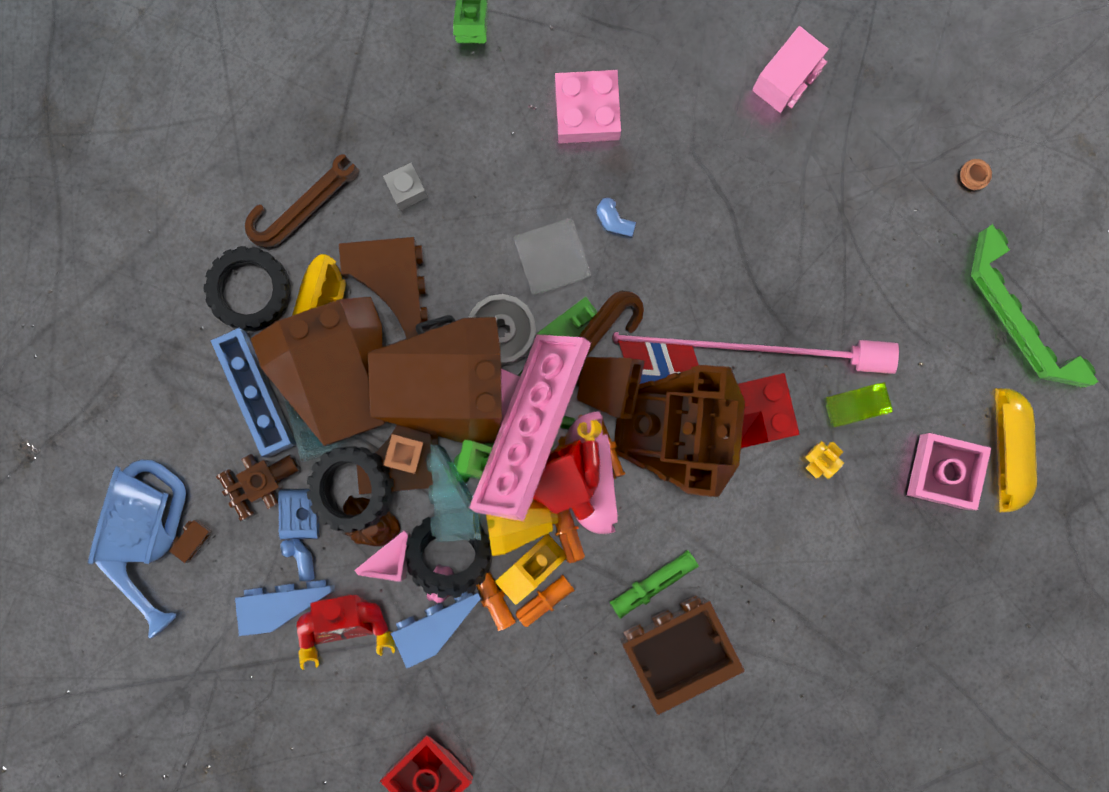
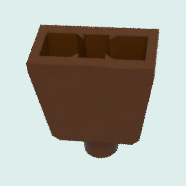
M586 357L575 385L579 387L578 401L616 418L633 419L645 361L632 358Z

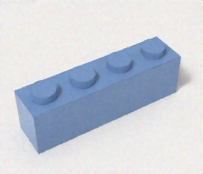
M238 328L211 340L261 457L269 458L296 446V442L266 374L261 369L248 333Z

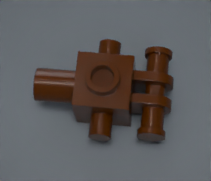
M253 454L242 458L241 461L246 470L236 475L239 480L237 483H235L230 469L216 476L217 480H220L224 487L222 491L224 497L229 495L232 500L228 504L230 508H235L240 522L254 515V512L250 510L246 503L247 500L251 503H258L263 500L267 509L279 504L274 493L284 488L280 481L299 471L298 465L291 454L273 464L268 460H262L257 463ZM242 488L245 491L243 495H241L239 492V490Z

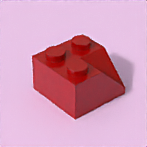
M785 373L738 384L745 400L741 449L800 435Z
M427 735L387 771L380 782L389 792H463L472 783L473 776L449 751Z

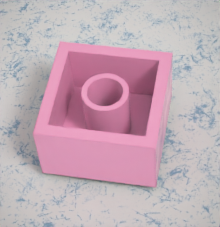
M798 26L760 73L752 91L780 113L786 106L792 109L807 89L808 85L805 83L807 82L811 85L827 64L824 57L829 48Z
M618 70L555 73L558 143L620 140L621 121Z
M932 433L921 434L907 496L965 510H978L991 448Z

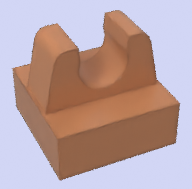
M392 434L384 466L415 474L423 442Z

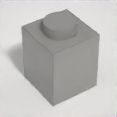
M412 163L383 176L400 211L428 198Z

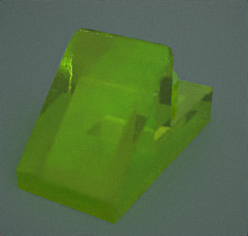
M885 382L824 398L832 428L893 412Z

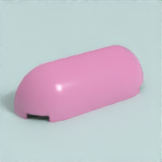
M600 412L588 413L578 418L568 430L565 445L578 439L582 443L585 442V438L578 434L577 427L581 422H586L589 434L591 432V420H597L601 424L603 418ZM601 431V434L594 438L599 446L600 482L594 495L589 500L595 511L584 520H579L576 515L575 517L585 529L598 534H609L615 532L613 524L617 523L618 519L608 435H603Z

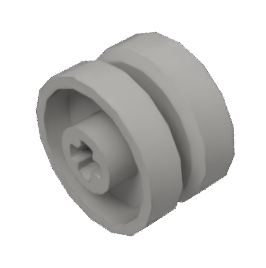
M505 294L488 296L476 304L469 317H496L497 328L505 327L508 330V333H505V337H499L501 367L513 366L524 360L530 353L536 337L534 316L528 306L518 298Z

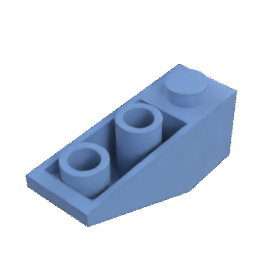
M325 580L306 582L307 588L295 590L294 584L275 586V592L263 593V588L243 590L244 596L235 598L239 636L269 633L277 630L311 607L310 603L321 601L333 593L335 586H326Z
M467 592L462 593L461 597L454 598L455 603L445 608L442 603L436 604L424 610L427 616L417 621L411 616L396 623L398 629L393 631L391 635L406 668L431 658L439 652L482 598L479 592L474 594L472 592L469 594Z

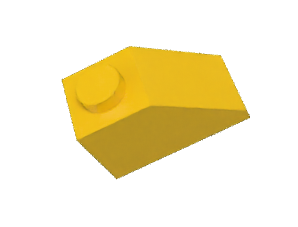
M547 533L505 571L495 583L517 605L566 560L564 550Z

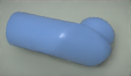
M602 199L597 206V215L604 228L610 232L632 237L636 222L620 218L615 208L616 202L613 199Z
M292 538L282 541L280 544L282 555L284 557L294 556L297 561L299 581L313 580L315 576L311 552L299 539Z

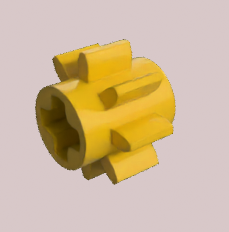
M820 441L805 456L810 462L806 469L815 478H819L823 474L829 479L843 466L844 462L839 456L844 451L834 442L826 445Z

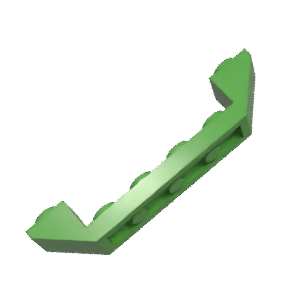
M993 224L981 231L978 236L971 276L1039 378L1082 388L1096 384L1098 380L1094 376L1096 371L1093 365L1087 359H1083L1081 355L1070 358L1060 366L1056 364L1057 357L1050 347L1044 346L1038 337L1040 332L1037 326L1031 320L1027 321L1021 312L1022 305L1015 295L1009 294L1003 285L1005 280L1002 274L990 265L991 262L1010 251L1005 234L1000 229H996Z

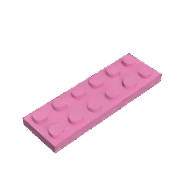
M536 335L469 508L480 514L524 521L591 345L584 337Z

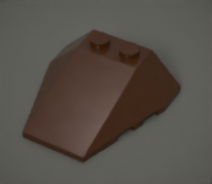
M371 297L339 299L278 320L251 338L261 369L324 447L385 425V421L370 417L368 352L382 347V324Z
M464 317L442 327L425 331L423 334L368 352L370 417L463 443L464 440L480 444L495 443L502 420L501 351L496 317Z
M698 365L691 367L692 369L673 373L656 381L641 383L639 385L633 419L617 418L615 442L617 448H615L617 455L642 469L658 475V478L675 484L681 488L680 490L688 494L719 497L739 467L745 400L731 367Z

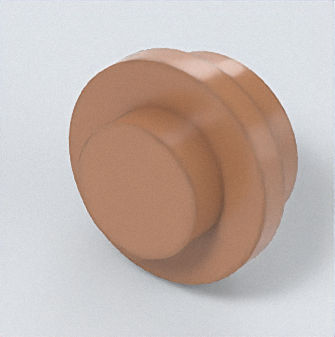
M981 159L969 160L962 166L960 171L962 183L971 190L983 189L990 183L992 178L990 166Z

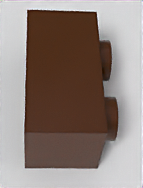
M199 520L188 521L183 527L184 533L173 540L172 548L169 552L183 563L191 561L213 532Z

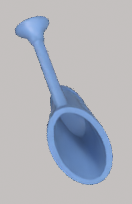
M142 459L132 462L123 471H121L120 467H115L97 524L88 564L96 563L145 616L149 625L148 638L151 639L161 633L176 618V613H163L154 608L128 577L126 564L127 562H144V564H149L161 558L170 549L185 503L186 490L183 482L164 466L153 460ZM149 472L155 475L173 491V498L164 527L162 518L169 494H163L134 478L139 473Z

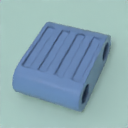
M309 489L279 490L280 540L319 538V516L314 514L310 508L312 506L311 499L308 500L307 491Z

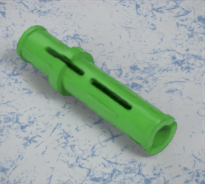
M687 550L640 583L634 582L632 588L609 603L621 619L641 604L647 605L650 603V598L689 572L697 569L699 565Z

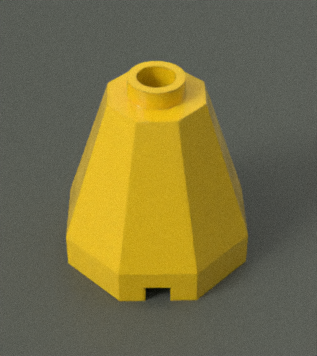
M532 499L524 521L486 515L492 556L506 554L553 531L552 524H558L557 514L552 513L545 505Z

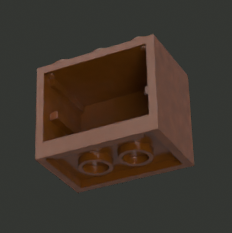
M697 595L690 597L680 603L681 609L673 613L669 612V610L660 612L652 617L653 623L645 627L637 624L623 632L625 637L620 639L657 715L745 672L711 602L704 597L701 599Z

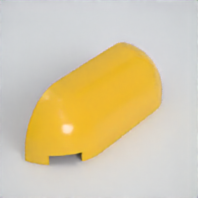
M320 254L310 263L304 274L292 316L343 299L345 279H342L341 272L332 257Z
M995 388L1000 512H1012L1027 505L1033 498L1037 488L1035 415L1030 402L1021 393L1008 388Z

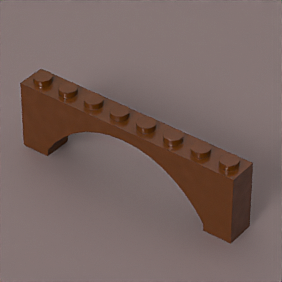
M414 237L339 243L341 275L345 279H355L378 295L397 317L406 339L417 336L416 325L429 321L428 308L422 307L421 295L426 294L425 276H419L418 264H424L422 245H417ZM397 425L389 438L375 452L382 458L381 462L383 464L392 434L423 442L415 474L389 467L391 471L389 476L394 481V487H391V492L437 488V481H442L441 463H435L434 450H439V436ZM357 465L359 494H371L372 485L369 476L361 466Z

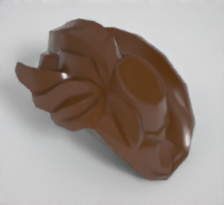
M350 495L343 505V512L347 515L360 514L367 508L370 499L363 497L353 498ZM388 511L385 516L380 518L381 521L376 525L360 531L345 532V535L350 536L351 540L356 544L384 546L398 536L401 529L398 520Z

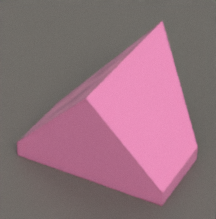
M404 530L354 571L358 575L393 581L406 579V544L411 534L408 530Z

